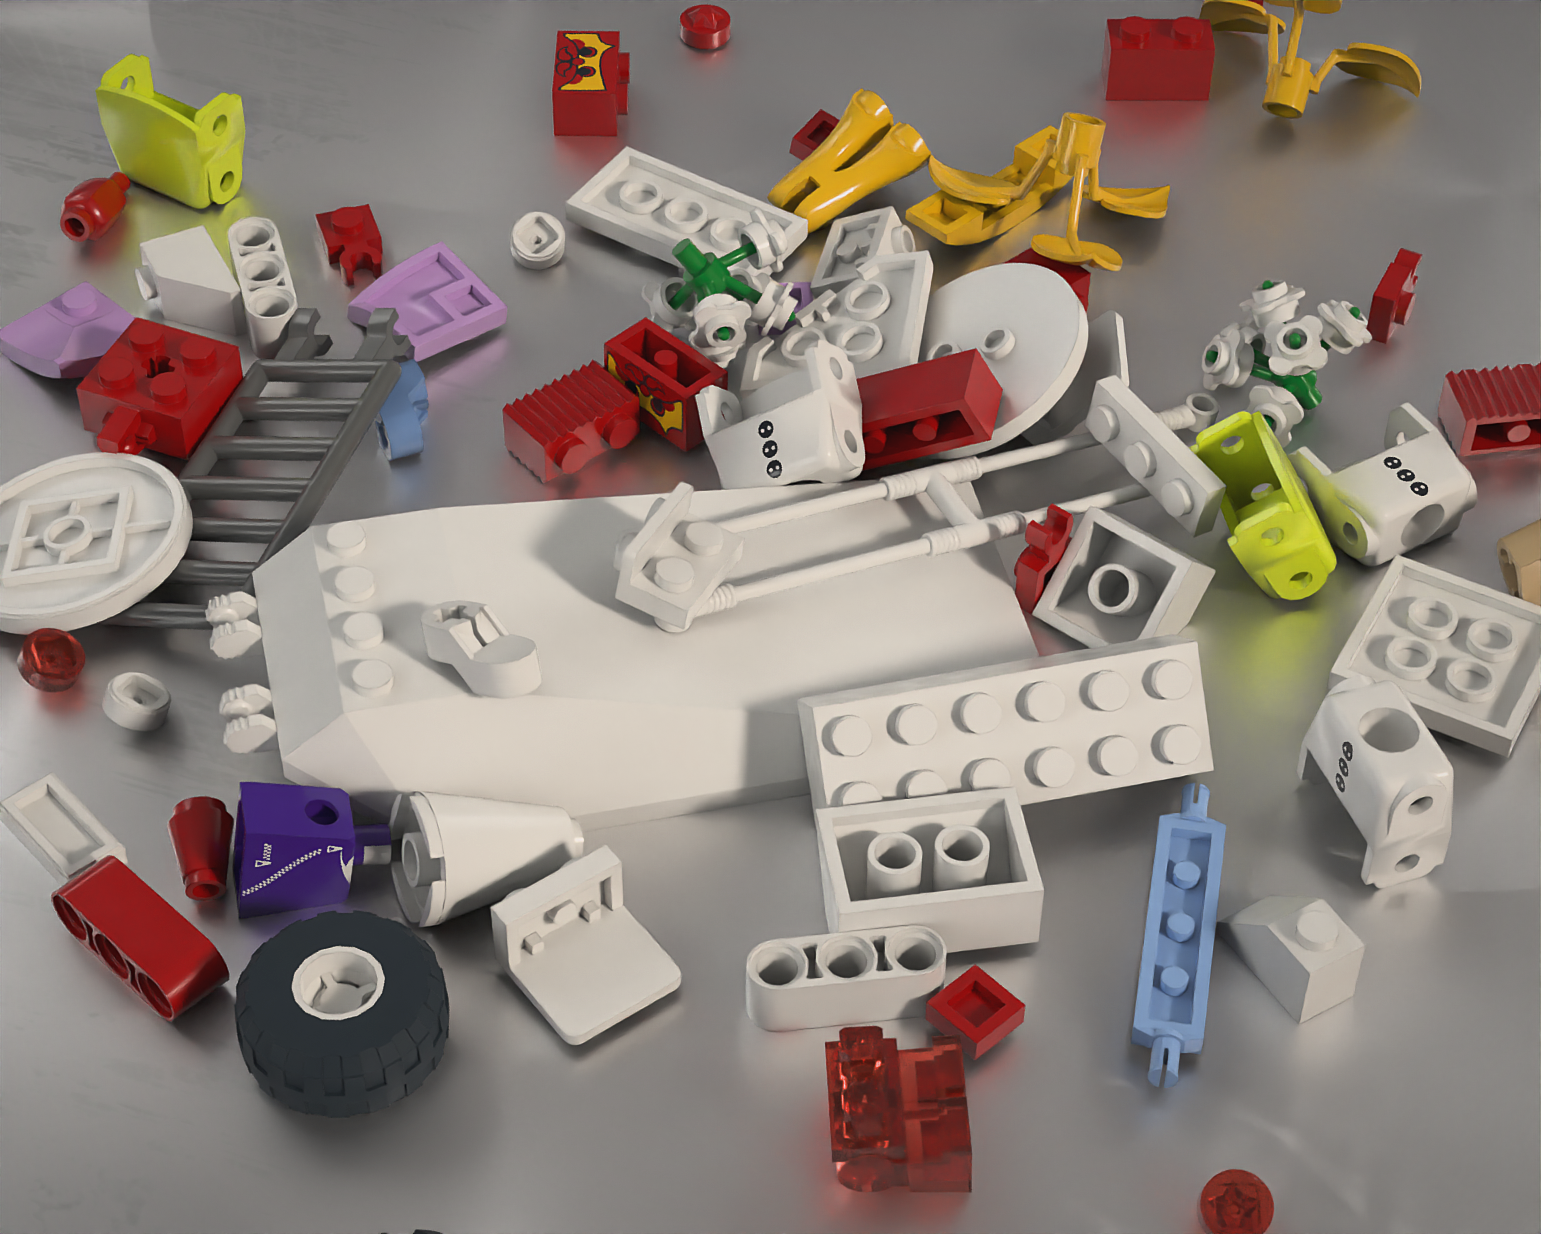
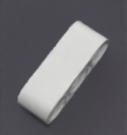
M247 217L233 223L228 229L227 237L233 277L241 289L246 329L251 349L255 356L260 359H274L289 337V322L298 308L297 297L275 223L267 218Z
M917 925L765 941L754 947L747 957L746 1012L749 1019L758 1027L767 1031L778 1032L920 1017L926 1015V1002L944 989L947 946L937 932Z

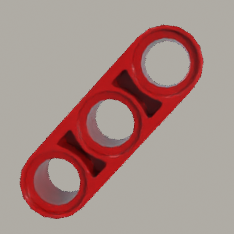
M107 855L51 894L54 910L67 930L165 1020L172 1022L229 980L230 974L227 965L213 943L115 856Z

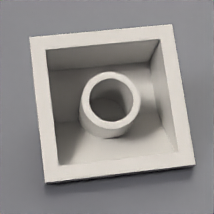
M1090 505L1032 615L1090 648L1170 634L1177 635L1189 623L1217 570L1124 519Z

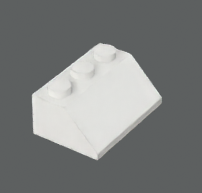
M1015 786L816 809V828L825 913L830 933L907 925L924 926L934 930L943 938L947 946V953L1039 941L1044 887Z

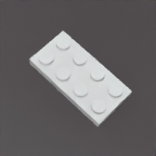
M627 146L565 202L566 220L682 269L685 268L672 255L673 248L680 241L689 238L702 254L713 252L717 258H720L741 247L738 240V230L752 223L750 211L756 208L762 211L766 221L770 219L776 220L786 235L788 249L782 254V262L808 237L807 219ZM747 258L727 268L729 271L741 268L753 276H757L760 273L770 275L773 272L769 265L761 270L755 269Z

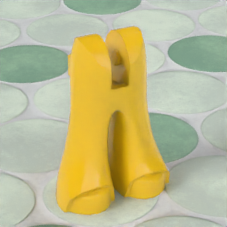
M861 88L852 96L843 116L829 136L773 187L767 199L773 206L807 219L808 234L818 230L821 231L842 212L865 196L926 167L929 163L931 152L928 150L920 134L912 126L900 121L894 126L893 115L890 113L885 102L876 93Z

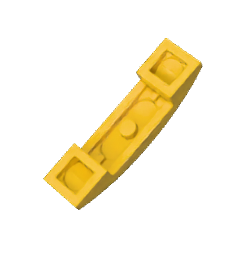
M1049 125L1015 145L1013 163L991 177L1009 181L1016 186L1021 185L1043 153L1046 139L1056 141L1059 130ZM1052 157L1023 200L1010 199L1008 205L977 203L954 197L941 189L907 209L905 219L945 244L958 246L979 243L1006 232L1030 217L1052 199L1073 176L1058 172L1055 169L1057 161Z

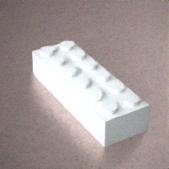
M1174 634L797 699L815 827L816 809L1014 786L1021 806L1214 771L1198 644L1195 640Z

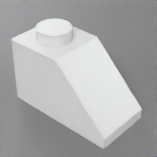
M204 225L139 243L143 266L135 268L137 282L145 300L154 299L164 319L233 336L247 333L241 289Z
M1270 895L1217 922L1216 931L1298 1024L1354 996L1366 945L1323 898Z

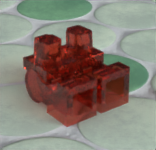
M879 1026L844 1027L839 1030V1041L825 1042L832 1163H837L839 1182L846 1188L857 1192L883 1191L892 1186H909L910 1192H972V1146L960 1034L932 1036V1047L897 1050L896 1038L883 1039V1028Z

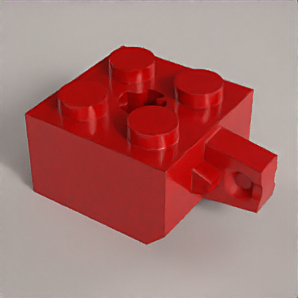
M136 317L76 388L84 430L98 434L97 446L101 452L138 455L144 448L188 461L243 379L239 346Z

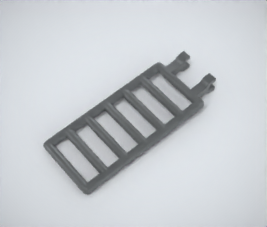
M297 308L289 322V337L274 359H259L251 365L177 477L189 503L192 499L295 503L284 520L193 517L190 541L261 543L269 545L258 562L181 559L176 568L162 583L242 587L240 591L256 598L252 572L308 529L401 377V366L392 359L393 357L403 356L410 347L411 342L408 335H393V327L399 318L396 308H375L367 324V338L353 359H314L315 356L325 355L333 345L330 335H314L315 326L321 318L317 308ZM268 382L369 383L360 398L259 397ZM243 420L344 422L335 438L234 436ZM218 459L320 461L310 478L207 476ZM137 602L124 611L97 622L101 625L213 630V626L206 620L205 610H207L208 605Z

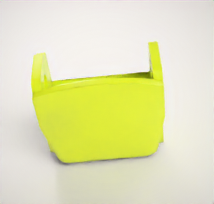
M129 54L103 74L101 86L95 90L101 124L118 167L129 180L196 209H204L213 202L225 204L236 195L242 181V161L246 130L240 95L222 92L200 110L154 91L149 58L144 55ZM127 77V86L125 89H121V84Z
M1241 411L1201 431L1196 437V444L1190 446L1189 449L1227 486L1220 505L1232 537L1227 539V542L1246 572L1263 592L1273 599L1298 600L1311 596L1320 590L1325 584L1328 574L1336 567V556L1302 481L1261 412L1257 411L1250 414L1249 412ZM1229 437H1241L1235 445L1230 447L1221 446L1224 440ZM1260 484H1270L1264 491L1252 492Z

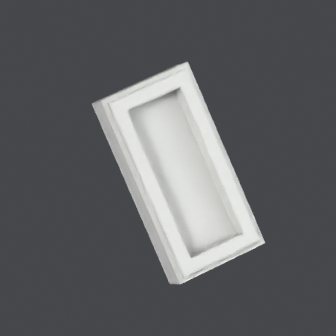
M53 772L0 802V820L61 886L107 855L115 856L124 864L128 863L125 847Z

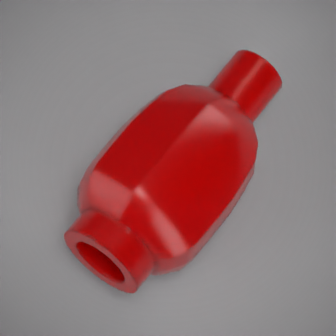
M114 172L109 178H92L77 185L65 197L62 205L60 227L63 233L69 239L76 242H83L85 240L96 241L105 235L115 225L125 208L126 197L124 193L130 188L129 178L122 172Z

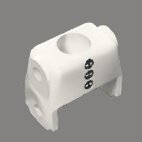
M822 339L811 342L808 348L804 349L807 368L797 370L766 384L747 396L740 403L735 394L714 385L702 388L700 394L695 395L703 436L717 467L723 490L847 482L860 475L865 462V448L862 438V403L853 363L848 361L845 352L840 347Z
M1409 402L1393 409L1389 414L1384 438L1385 451L1343 465L1332 471L1306 446L1297 449V451L1287 456L1300 480L1302 481L1303 478L1306 482L1304 487L1329 542L1366 566L1380 565L1393 559L1396 554L1402 555L1455 531L1462 522L1463 513L1473 509L1477 503V488L1471 473L1459 461L1438 429ZM1404 433H1405V434L1407 435V437L1409 438L1408 441H1405Z
M1367 675L1352 676L1341 681L1325 696L1302 741L1296 773L1301 781L1309 779L1312 784L1329 782L1364 837L1368 846L1360 877L1365 885L1374 883L1377 888H1385L1421 878L1430 873L1434 866L1444 863L1452 832V765L1401 688L1395 682L1389 680L1375 682L1372 677ZM1408 855H1412L1405 862L1397 864L1402 858Z

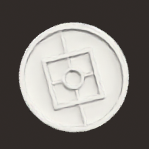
M999 264L970 272L929 295L917 363L977 348L1002 387L1003 392L990 441L923 456L924 458L956 459L972 456L1000 446L1039 421L1062 397L1081 366L1088 342V320L1085 309L1063 277L1048 268L1035 264Z
M97 452L54 460L26 471L0 487V631L23 635H43L79 629L124 611L155 590L172 573L184 556L193 529V517L189 502L182 485L173 473L163 465L141 456L126 453Z

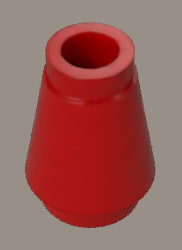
M198 796L179 802L173 808V817L167 823L168 834L182 881L185 885V894L188 898L196 901L214 900L226 892L234 818L227 812L225 803L214 797Z

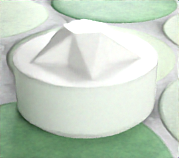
M530 212L522 215L514 222L510 230V250L519 264L529 269L541 270L553 266L561 259L565 249V232L561 223L554 216L544 212Z
M135 672L123 673L113 677L108 684L103 699L104 712L112 721L120 726L136 731H150L162 726L171 704V694L160 681L149 675Z

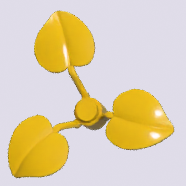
M1204 0L1198 19H1210L1212 31L1268 34V75L1265 82L1267 89L1262 108L1273 115L1289 119L1301 118L1308 94H1318L1321 82L1334 65L1348 74L1400 86L1413 93L1417 98L1420 94L1421 75L1416 64L1405 54L1389 47L1355 42L1348 45L1347 51L1334 49L1314 76L1310 72L1311 64L1302 58L1296 57L1305 10L1321 14L1335 13L1340 10L1342 0H1264L1272 5L1294 8L1286 56L1281 57L1279 64L1278 34H1282L1285 31L1286 24L1283 20L1273 14H1266V10L1261 5L1248 0Z
M1073 112L1063 113L1057 140L1046 139L1043 153L1019 186L1003 179L948 167L936 160L932 154L928 163L931 178L946 193L977 203L1008 205L1010 199L1023 200L1053 157L1057 161L1055 169L1058 172L1074 176L1066 238L1047 234L1034 235L1031 247L1040 255L1061 263L1071 265L1087 264L1089 267L1105 271H1119L1123 261L1115 250L1104 244L1079 241L1077 227L1082 197L1100 202L1104 208L1111 211L1159 219L1166 215L1170 185L1154 188H1109L1099 186L1098 162L1106 123L1096 117ZM1088 176V185H1084V179Z

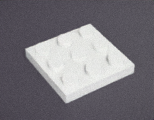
M1396 554L1333 665L1326 689L1331 690L1341 681L1357 675L1370 676L1375 682L1393 681L1401 688L1426 727L1508 757L1541 691V606Z

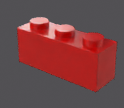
M977 348L856 379L862 403V438L865 448V462L862 471L990 441L992 438L1003 389Z

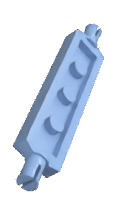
M1189 783L1183 787L1180 813L1160 815L1131 1037V1044L1152 1049L1150 1069L1147 1075L1148 1081L1151 1084L1159 1087L1162 1064L1166 1065L1164 1088L1173 1087L1178 1082L1180 1053L1201 1055L1226 825L1207 817L1210 790L1205 785L1199 784L1197 802L1193 803L1195 783Z

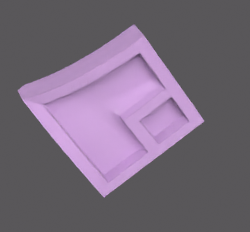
M441 241L409 257L375 280L348 304L347 317L351 322L367 327L369 318L375 308H396L399 318L393 327V335H408L411 345L404 355L409 360L415 359L416 362H419L505 324L508 306Z
M85 281L0 329V352L20 366L42 376L51 378L86 377L135 317Z

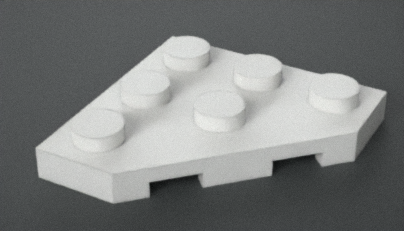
M929 251L873 256L856 269L859 277L836 294L829 289L795 314L797 324L774 341L766 335V337L750 347L740 387L743 399L780 377L807 368L804 349H807L811 342L819 339L838 346L845 352L848 361L853 363L856 379L916 364L918 362L934 268Z

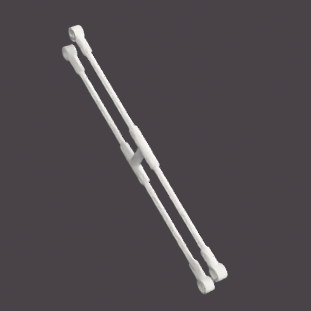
M1192 393L1188 395L1184 405L1153 413L1171 431L1187 428L1193 432L1200 433L1215 424L1220 407L1217 400L1212 396L1204 393ZM1091 432L980 459L976 456L965 457L883 477L877 484L716 522L714 524L737 534L883 498L885 501H891L926 492L951 523L952 527L925 533L919 540L734 587L728 583L719 585L694 618L716 613L717 611L732 609L736 606L737 602L821 580L923 554L928 557L938 556L1022 534L1025 532L1028 523L1032 520L1039 524L1045 523L1048 507L1025 513L1015 510L978 520L952 485L977 480L981 477L982 473L1097 446L1102 443L1096 440ZM1140 483L1057 504L1056 506L1075 516L1086 513L1090 505L1102 509L1152 495ZM631 528L620 532L617 537L614 558L625 536L629 533L637 535L641 529ZM654 617L655 623L661 629L673 633L687 630L692 623L691 621L685 630H682Z

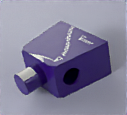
M261 782L239 783L232 863L238 918H252L342 903L349 897L352 866L390 863L391 835L389 825H353L349 794L340 788Z

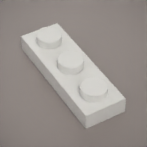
M1116 375L1098 380L1084 426L1193 538L1212 531L1227 486Z

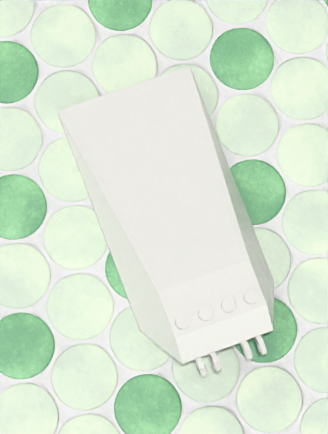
M879 480L694 491L692 493L689 513L706 521L716 523L877 484ZM971 482L952 485L978 520L985 518ZM924 492L891 501H885L883 498L737 533V535L745 538L742 555L720 585L728 583L734 587L919 540L925 533L952 527V525L929 495ZM671 493L441 507L311 526L252 572L256 598L243 591L232 592L227 596L222 594L219 597L215 596L213 600H209L208 608L205 610L206 620L213 626L212 637L209 638L210 648L214 650L218 658L223 657L224 660L231 658L233 660L234 657L246 658L265 655L270 690L258 684L243 685L242 688L228 689L226 693H222L223 696L218 705L220 714L227 720V727L223 733L224 745L228 746L231 753L237 752L238 755L240 753H258L280 749L285 778L301 786L340 788L349 794L351 810L380 824L388 825L390 824L392 806L397 796L414 791L558 806L566 810L570 819L575 818L578 821L582 832L811 794L797 699L1040 656L994 541L933 557L923 554L737 602L736 606L732 609L693 618L691 626L683 632L673 633L665 631L655 623L654 616L615 598L620 571L614 569L613 563L617 537L620 532L631 528L642 529L646 516L655 500L659 497L666 500ZM462 600L488 605L510 634L526 637L535 642L542 675L541 685L536 690L516 698L499 699L475 694L452 664L433 660L427 655L420 621L422 613L437 604L448 601Z

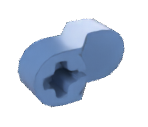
M415 359L399 362L402 369L401 377L375 418L379 444L390 461L421 453L424 450L420 425L428 417L427 409L429 402L427 400L425 376Z

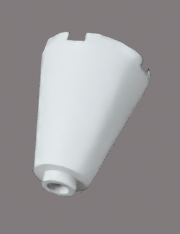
M421 791L398 795L392 806L389 824L391 840L402 839V860L391 862L393 880L406 918L411 923L420 922L419 927L435 926L504 899L512 891L527 888L558 871L569 860L581 857L583 852V835L578 821L575 818L570 819L566 810L558 806Z

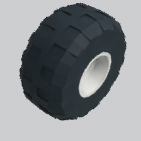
M334 910L318 913L317 917L305 921L300 919L284 927L277 935L270 938L266 943L264 942L251 955V960L245 970L241 972L236 985L237 997L236 1004H234L236 1030L239 1046L248 1071L252 1073L259 1087L267 1095L289 1106V1109L307 1115L328 1116V1118H349L352 1115L370 1114L385 1109L405 1096L408 1097L422 1086V1082L436 1069L444 1055L445 1042L449 1036V998L443 970L440 968L435 952L429 944L413 933L411 928L396 920L393 921L389 918L379 917L371 912L353 910V913H337Z

